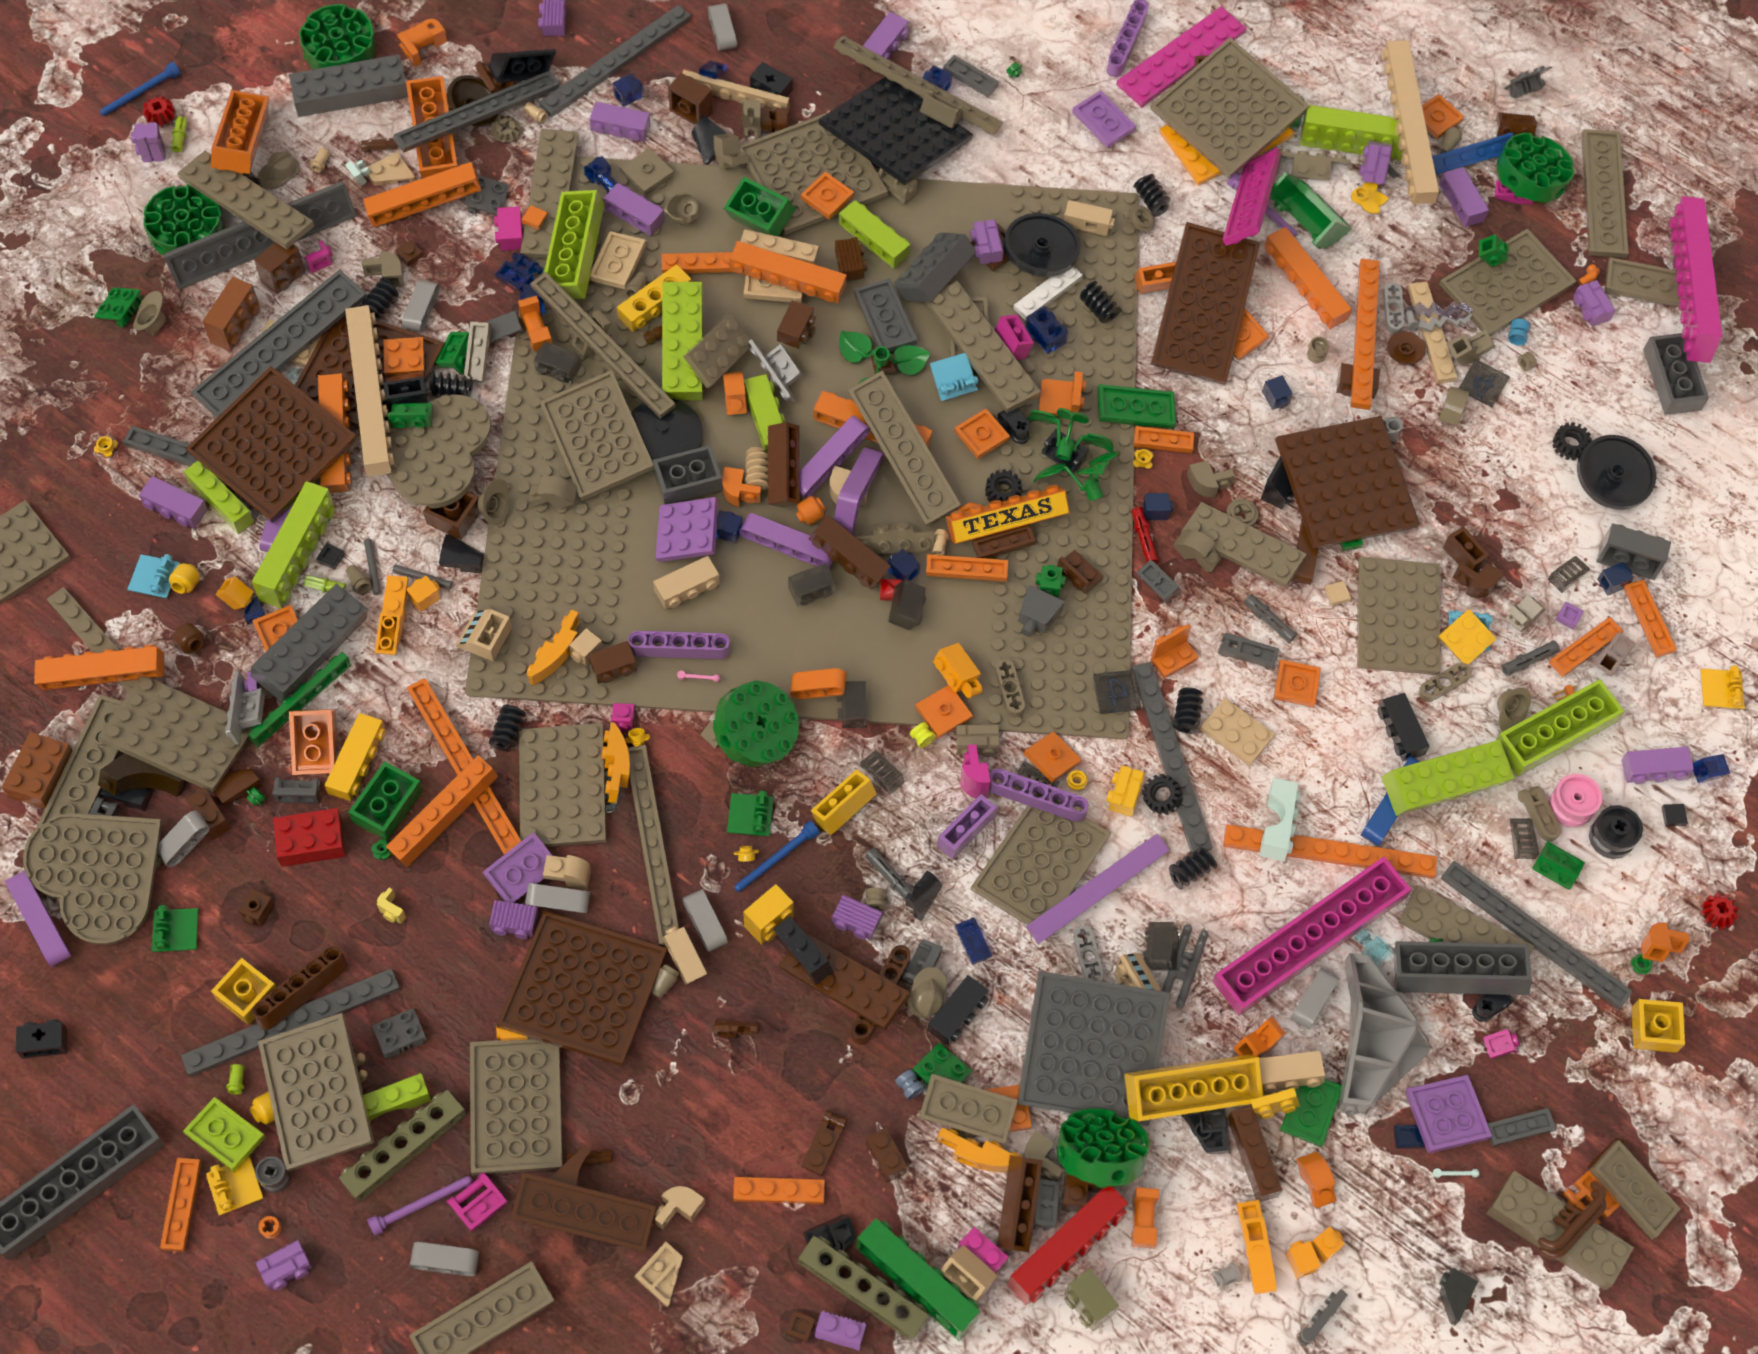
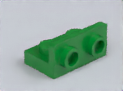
M469 332L449 333L435 362L439 368H454L459 374H464Z
M432 403L392 404L391 412L388 413L391 428L431 427L433 405Z
M1547 841L1532 869L1570 890L1585 862Z

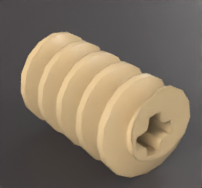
M760 447L749 448L746 451L745 484L761 486V491L767 490L768 453Z

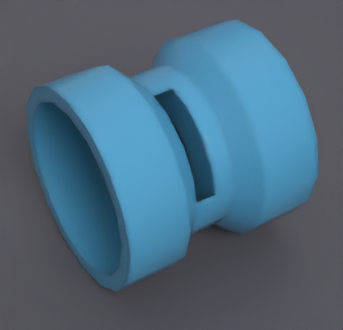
M1517 318L1512 320L1508 341L1513 345L1526 344L1530 323L1525 319Z

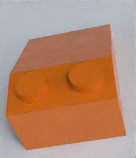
M336 709L290 711L292 775L330 773L336 762Z

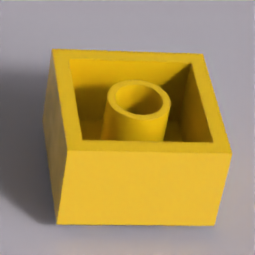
M775 884L743 911L744 927L761 945L765 941L769 942L776 936L773 929L789 916L794 917V902Z
M241 958L211 992L218 1002L246 1024L250 1025L255 1019L252 1014L253 1006L273 991L276 986L271 980Z
M1639 999L1631 1007L1633 1049L1677 1053L1685 1045L1683 1003Z

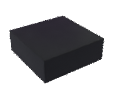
M326 543L316 560L318 563L335 570L344 557L345 552Z
M1663 804L1661 808L1665 827L1686 826L1688 824L1684 804Z

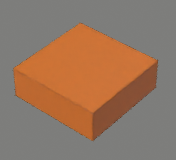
M530 205L522 218V223L540 230L548 217V212Z

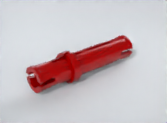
M1136 507L1131 510V514L1135 523L1134 530L1138 533L1146 563L1152 560L1157 564L1159 560L1149 531L1150 524L1146 521L1143 508ZM1140 522H1142L1144 533L1142 532ZM1145 540H1147L1150 551H1148Z

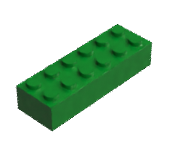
M875 1218L857 1238L856 1249L914 1302L922 1305L926 1312L956 1340L960 1341L978 1320L980 1311L978 1310L979 1306L971 1298L966 1299L960 1294L961 1289L953 1282L949 1284L943 1278L944 1275L935 1266L931 1268L926 1263V1258L920 1252H913L908 1247L909 1243L902 1236L899 1235L897 1237L891 1232V1226L884 1220L880 1222Z

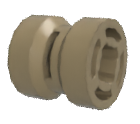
M1315 337L1311 340L1307 352V358L1311 362L1321 363L1325 360L1329 349L1328 340L1323 337Z

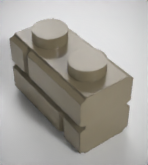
M998 724L956 725L957 755L964 757V753H967L968 745L976 744L977 753L982 754L984 757H992L999 753Z

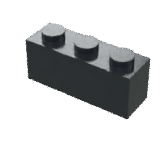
M1401 693L1382 699L1377 712L1379 718L1386 725L1388 737L1392 738L1394 742L1395 753L1398 756L1400 755L1402 762L1407 761L1410 756L1417 758L1425 755L1430 746L1406 694Z
M791 916L773 929L778 941L816 985L833 972L828 959Z
M967 975L928 1023L927 1031L947 1046L952 1041L957 1042L963 1033L961 1031L965 1025L969 1026L975 1019L976 1015L974 1013L978 1008L982 1010L988 1003L989 990Z

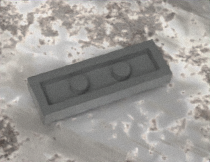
M953 55L943 66L944 72L986 97H989L999 85L998 80L956 55Z
M1549 1108L1488 1123L1492 1137L1489 1139L1492 1147L1556 1130Z

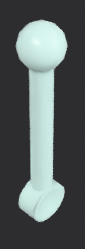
M1436 1168L1432 1174L1435 1178L1470 1175L1476 1178L1479 1177L1480 1172L1478 1169H1473L1472 1171H1441Z

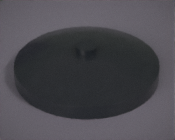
M1031 213L1017 218L1007 228L1004 238V249L1009 260L1020 270L1042 277L1057 276L1070 270L1077 262L1081 248L1080 239L1075 229L1063 219L1046 213Z
M671 399L675 403V408L661 419L645 403L640 404L631 412L652 462L654 459L701 447L703 441L702 423L697 413L689 405L679 400Z
M1605 435L1592 440L1583 449L1577 462V475L1582 488L1590 498L1607 508L1616 510L1634 508L1642 504L1650 496L1656 484V468L1652 458L1640 444L1624 436Z

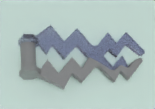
M1462 301L1457 307L1451 302L1446 310H1443L1435 302H1433L1429 309L1419 302L1414 307H1407L1404 313L1405 317H1407L1409 331L1419 328L1432 332L1434 326L1440 329L1446 321H1449L1455 327H1458L1459 323L1465 326L1472 314L1464 318L1460 313L1456 319L1451 314L1458 315L1461 309L1472 313L1473 310ZM1434 312L1441 316L1440 321L1433 316L1429 324H1427L1422 319L1418 323L1415 320L1414 313L1419 317L1423 313L1427 318H1430Z

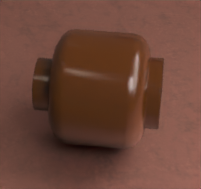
M185 623L180 625L173 633V642L184 653L191 654L202 648L204 635L193 624Z

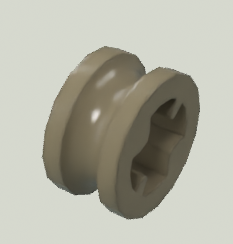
M1526 352L1518 357L1519 366L1524 371H1529L1537 365L1536 358L1531 352Z

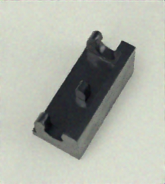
M1056 428L1045 441L1044 445L1046 446L1042 449L1041 453L1057 464L1065 463L1074 474L1085 462L1088 449L1079 444L1076 452L1073 451L1070 461L1057 458L1055 456L1058 448L1056 447ZM1061 432V440H1062V438H1063V437H1066V435Z

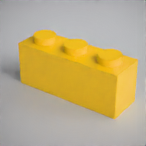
M856 769L820 801L811 812L817 825L829 835H832L876 796L877 793L871 780Z

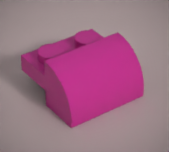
M976 744L968 745L967 753H964V761L962 762L960 785L963 791L972 798H977L980 794L988 798L990 786L988 763H979Z

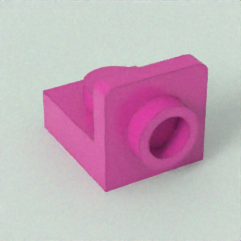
M322 240L318 241L321 250L305 256L311 273L333 265L330 258L333 256L329 245L325 246Z
M613 703L611 722L615 723L621 732L632 730L634 704Z
M1509 1029L1483 1037L1491 1059L1512 1052L1514 1054L1519 1053L1517 1048L1520 1046L1519 1039L1516 1033L1512 1034Z

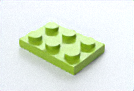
M215 1097L183 1131L186 1136L233 1172L240 1167L266 1138L263 1133Z

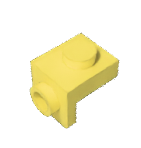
M389 887L386 892H382L378 897V909L388 921L392 923L396 921L402 924L406 918L404 910L392 904L395 893Z

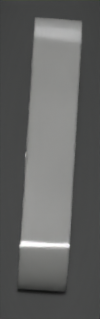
M1391 282L1385 286L1383 291L1385 327L1389 333L1396 334L1402 331L1405 324L1401 286ZM1390 290H1393V293H1395L1394 298H1392V292ZM1395 305L1399 310L1391 311L1389 306ZM1394 318H1396L1395 321L1396 325H1398L1397 327L1394 326V324L1392 323Z
M1079 926L1074 932L1073 941L1083 978L1094 980L1089 978L1091 975L1090 967L1094 966V974L1096 976L1099 975L1097 981H1103L1104 971L1093 931L1088 926ZM1081 932H1083L1084 935L1087 936V939H1086V944H1087V946H1084V947H1083V945H1084L1083 939H1082V938H1078V937L1080 936V933H1081ZM1085 952H1092L1095 959L1088 962L1083 959L1082 955Z

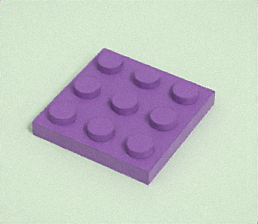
M716 497L660 505L656 560L658 562L715 554L718 500Z
M1468 1075L1406 1089L1407 1100L1428 1154L1489 1140L1492 1137Z

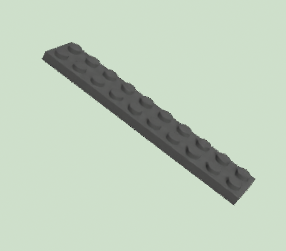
M343 181L287 203L314 223V227L299 240L357 216ZM243 221L165 253L163 256L178 290L255 259L275 242Z
M339 269L191 391L192 395L217 418L270 366L279 371L346 315L345 309L356 307L367 298V294Z

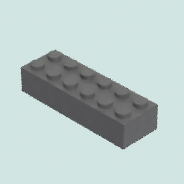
M400 54L289 74L298 117L408 98Z
M336 583L251 666L250 677L283 702L367 619L368 608Z
M1395 941L1394 970L1395 990L1397 992L1530 995L1532 975L1529 944Z

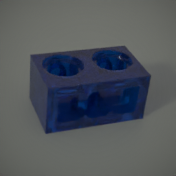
M1045 306L1026 316V330L1047 354L1066 344L1068 335L1066 327L1060 324L1054 313Z

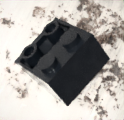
M424 371L384 376V391L389 412H391L392 404L428 403Z

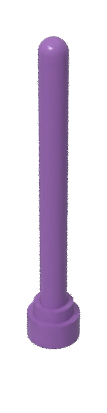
M1236 173L1228 179L1227 184L1232 189L1235 188L1237 190L1241 175ZM1267 205L1265 213L1281 228L1287 227L1291 234L1296 237L1297 231Z
M466 1176L384 1217H381V1215L376 1217L375 1215L367 1219L374 1236L382 1233L386 1225L470 1185L472 1178Z

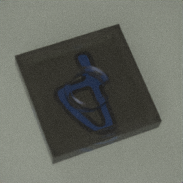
M1475 359L1459 388L1468 391V396L1493 408L1510 376Z
M1134 670L1093 674L1099 714L1141 710Z

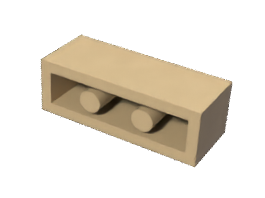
M708 556L653 581L654 591L665 610L670 607L675 608L681 602L687 599H694L700 593L706 590H713L720 584L719 573Z
M1320 1050L1259 1058L1264 1093H1272L1282 1088H1286V1090L1291 1088L1297 1089L1299 1086L1305 1085L1317 1087L1324 1083L1325 1072Z

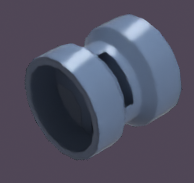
M912 1069L904 1072L895 1080L898 1087L904 1090V1096L907 1100L915 1098L926 1088L921 1081H918L916 1078L917 1074Z

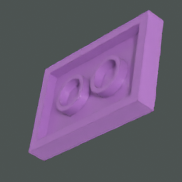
M1101 90L1072 109V113L1106 148L1111 147L1136 131V125Z
M533 832L482 873L504 901L513 903L527 892L528 883L538 884L544 879L543 872L546 856H552V854Z

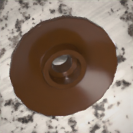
M1397 332L1391 336L1387 343L1390 357L1400 364H1416L1425 355L1426 347L1423 340L1412 332Z

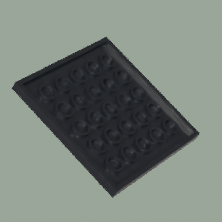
M884 77L819 119L818 123L903 185H906L971 141L973 133L958 123L953 128H950L920 112L923 98L911 90L905 89L901 84L887 79V77Z

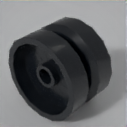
M1621 805L1609 806L1602 810L1589 830L1590 844L1603 857L1610 859L1623 858L1632 851L1643 834L1642 821L1628 807Z

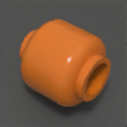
M809 496L797 504L798 512L795 514L801 523L806 522L809 526H812L825 517L826 508L819 497Z

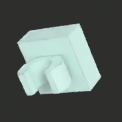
M363 160L358 161L356 166L352 161L345 164L360 186L367 183L363 176L369 175L371 171L368 167L362 169L365 166Z

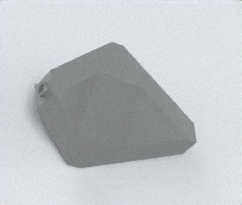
M1349 953L1345 960V973L1351 998L1349 1047L1338 1110L1344 1111L1345 1114L1355 1115L1357 1113H1365L1429 1053L1430 1040L1419 1027L1416 1016L1371 959V956Z

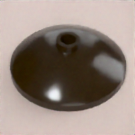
M462 75L456 77L449 84L446 96L450 109L454 110L493 93L489 91L481 78L472 75ZM499 114L472 124V126H487L494 122Z

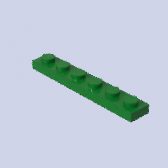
M341 652L338 656L332 657L329 664L323 669L316 671L313 678L307 683H303L292 696L287 697L280 707L271 711L261 724L254 726L248 734L252 744L257 748L289 721L290 711L303 709L351 666L348 656Z

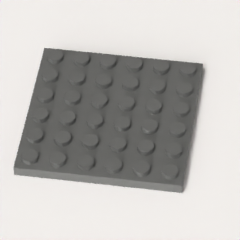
M1038 971L1017 1104L1069 1113L1088 1108L1108 1109L1115 1111L1116 1116L1127 1119L1129 1111L1124 1073L1157 1069L1159 1067L1170 993ZM1150 1120L1137 1121L1142 1125L1149 1126Z

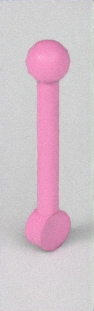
M684 671L677 673V677L680 680L696 678L719 682L721 679L718 674L709 676L686 674Z

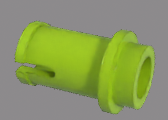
M234 1064L230 1066L229 1084L226 1085L229 1094L238 1095L244 1090L242 1083L245 1067L243 1065Z

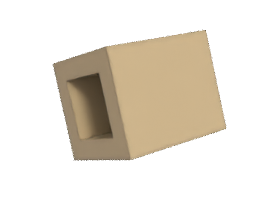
M587 628L569 645L572 659L577 663H583L585 666L590 663L588 654L603 649L602 640Z

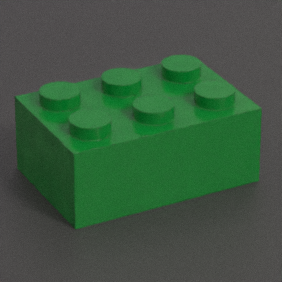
M746 177L742 178L724 206V210L732 219L759 233L777 237L796 210L788 198Z
M384 761L348 813L351 821L388 842L423 792L421 782Z

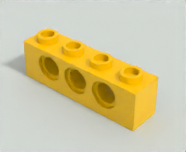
M677 264L617 306L618 318L632 332L641 329L649 320L658 317L662 312V282H692L691 278Z

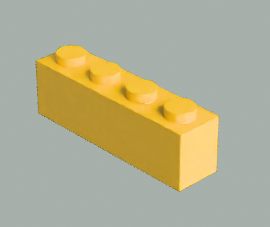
M362 713L358 714L324 785L328 794L352 801L354 795L356 796L359 793L360 782L368 774L369 763L377 754L379 741H382L386 735V729L382 720Z

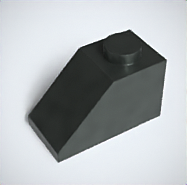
M1452 1268L1448 1273L1444 1272L1439 1281V1284L1442 1285L1439 1294L1449 1322L1455 1326L1460 1322L1478 1281Z

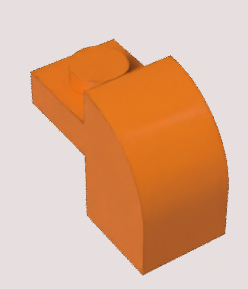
M742 371L724 373L722 377L727 415L747 413Z
M724 467L722 488L724 498L728 503L739 507L740 500L747 503L761 502V486L744 484L745 476L743 469Z
M1665 922L1652 925L1641 942L1643 959L1664 962L1670 952L1682 953L1690 941L1689 933L1669 930Z
M1272 1016L1255 1032L1245 1036L1233 1049L1238 1056L1252 1055L1261 1058L1276 1047L1286 1033Z
M1317 1151L1296 1158L1300 1177L1308 1185L1312 1205L1317 1209L1336 1202L1333 1187L1336 1184L1326 1160Z

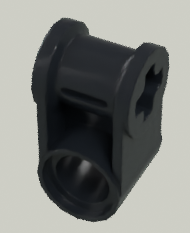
M1019 407L1008 413L1005 410L998 413V420L1001 426L1008 432L1015 443L1023 444L1029 440L1030 423Z
M1485 994L1473 1007L1472 1015L1477 1021L1486 1022L1497 1013L1505 1010L1515 999L1512 995Z

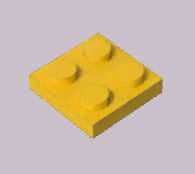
M1467 609L1437 636L1461 663L1470 664L1496 640L1494 635L1470 609Z
M1294 1088L1251 1100L1256 1117H1261L1262 1119L1272 1118L1275 1116L1274 1113L1281 1111L1283 1113L1293 1112L1296 1110V1107L1300 1106Z

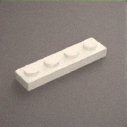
M1073 266L1063 274L1051 276L1015 303L1013 309L1027 321L1082 280L1083 275Z

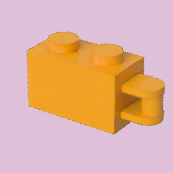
M959 642L940 649L933 663L955 693L962 691L967 698L981 694L983 689L978 681L981 673Z

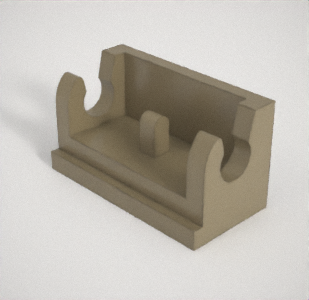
M930 90L929 94L926 93L924 95L920 112L953 128L961 118L963 107L959 105L958 109H953L934 99V92Z
M742 100V127H744L746 139L750 131L754 132L755 139L761 138L760 100Z
M880 168L878 175L884 186L901 203L905 204L917 194L916 179L903 185Z

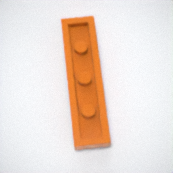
M732 252L662 254V274L676 264L686 274L734 272L730 270L729 264Z
M927 554L926 576L1007 582L1008 560Z
M1640 580L1625 584L1623 589L1655 657L1675 653L1677 648L1645 581Z
M1608 617L1553 657L1549 664L1563 678L1610 644L1618 632L1623 633L1624 631L1611 617Z
M177 1158L160 1245L161 1250L185 1252L202 1163L200 1159Z
M734 1177L733 1202L824 1204L825 1180Z

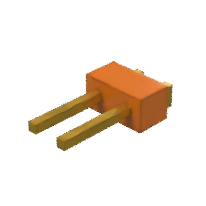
M1567 685L1563 688L1564 690L1552 693V695L1565 691V696L1555 700L1566 698L1575 693V686Z

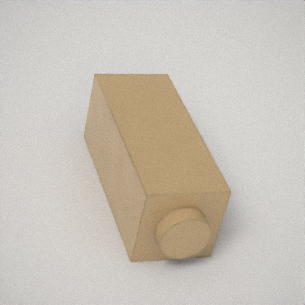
M1068 200L1064 215V221L1069 223L1074 229L1107 236L1109 229H1113L1115 218H1112L1113 210L1071 200Z
M676 925L666 930L667 935L662 937L684 984L686 985L706 975L707 973L685 928L678 929Z

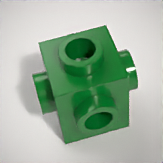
M1496 234L1479 240V257L1490 267L1508 261V244Z
M1042 565L1041 573L1037 572L1036 585H1039L1040 590L1059 598L1060 587L1064 588L1065 584L1062 567Z

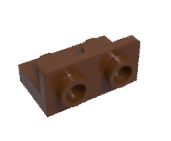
M478 61L475 64V68L491 93H496L516 84L515 81L497 83L488 68L489 63Z
M1504 112L1497 113L1498 130L1496 137L1512 132L1513 136L1521 133H1532V136H1535L1537 128L1535 116Z
M1076 550L1072 551L1065 558L1061 556L1058 559L1057 567H1062V575L1072 581L1073 586L1084 594L1103 580V575Z

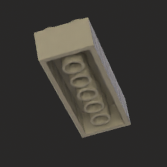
M1513 1171L1507 1177L1486 1212L1487 1215L1538 1248L1541 1247L1538 1244L1540 1237L1553 1241L1565 1231L1554 1223L1553 1218L1555 1216L1560 1217L1558 1213L1561 1209L1565 1210L1564 1206L1566 1203L1516 1171ZM1594 1223L1575 1245L1557 1260L1606 1291L1616 1281L1634 1247L1597 1223Z

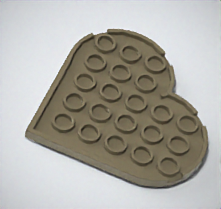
M443 395L428 402L433 405L431 427L391 428L389 422L390 433H387V437L391 438L392 449H389V453H393L394 465H391L392 473L386 475L400 496L408 503L417 507L422 505L429 508H440L461 499L471 488V482L473 477H475V466L472 456L477 454L486 445L492 426L486 408L480 402L468 396Z
M77 813L60 814L47 819V822L32 832L24 849V869L32 884L45 895L60 899V910L65 924L81 940L95 945H111L132 936L142 926L149 912L163 821L161 819Z

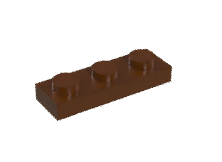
M1029 524L972 540V546L977 558L986 559L1036 545V539Z

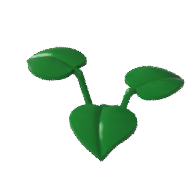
M843 330L840 333L839 347L842 356L851 363H859L863 357L867 359L873 356V362L877 366L876 374L880 372L881 367L887 365L890 359L894 364H898V369L901 373L910 376L916 375L924 368L930 356L929 351L912 345H904L897 348L894 352L895 359L884 346H879L870 353L872 343L868 336L859 332ZM868 378L862 379L861 381H859V383L865 381Z
M1065 408L1057 409L1059 417L1070 420L1067 435L1062 440V421L1056 418L1055 415L1040 410H1033L1027 417L1028 421L1047 422L1057 425L1056 447L1058 448L1055 456L1059 459L1070 461L1073 451L1076 452L1077 447L1082 441L1104 448L1110 453L1113 452L1114 446L1112 441L1107 437L1097 434H1083L1074 444V440L1070 438L1074 421L1086 424L1090 420L1088 416L1082 413L1072 412Z
M1120 451L1099 455L1089 462L1088 467L1077 471L1078 475L1089 474L1090 478L1084 481V485L1065 463L1043 469L1036 475L1033 482L1035 483L1040 478L1055 475L1060 471H1066L1079 485L1081 491L1086 492L1088 500L1093 501L1104 496L1098 475H1103L1105 468L1110 463L1109 461L1116 456H1120L1121 453Z

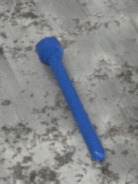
M174 62L166 65L167 68L164 69V72L100 110V114L106 116L167 78L175 79L181 75L180 70Z
M808 821L803 825V829L798 836L735 885V890L741 892L806 839L816 838L820 832L815 824Z

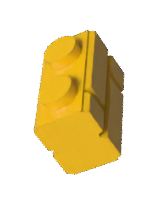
M1122 765L1119 772H1114L1111 783L1115 784L1114 790L1109 789L1106 802H1109L1108 809L1110 811L1129 817L1133 816L1145 776L1143 771L1133 770Z

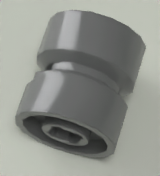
M266 1157L259 1161L256 1166V1178L267 1192L280 1193L290 1184V1172L285 1169L284 1163L279 1158Z

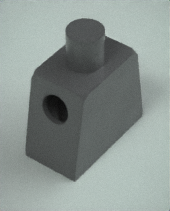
M1029 585L1018 619L1020 623L1024 624L1021 632L1028 637H1031L1035 630L1045 633L1061 614L1064 601Z

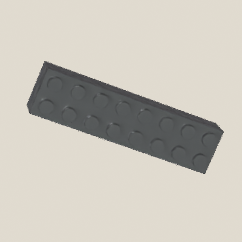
M135 1104L0 1202V1253L6 1259L12 1260L165 1146Z

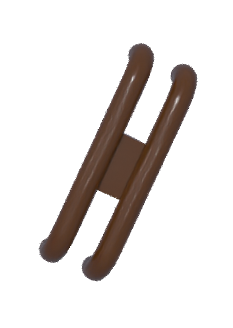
M1596 1181L1590 1183L1591 1189L1594 1190L1591 1192L1593 1200L1582 1212L1567 1203L1564 1206L1565 1210L1561 1209L1558 1213L1560 1217L1555 1216L1553 1218L1554 1223L1565 1231L1553 1241L1544 1237L1538 1239V1244L1541 1246L1539 1253L1548 1259H1558L1564 1256L1604 1213L1606 1209V1193L1601 1184Z

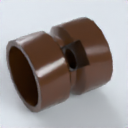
M777 107L775 110L761 108V133L772 132L773 129L779 131L787 128V107Z

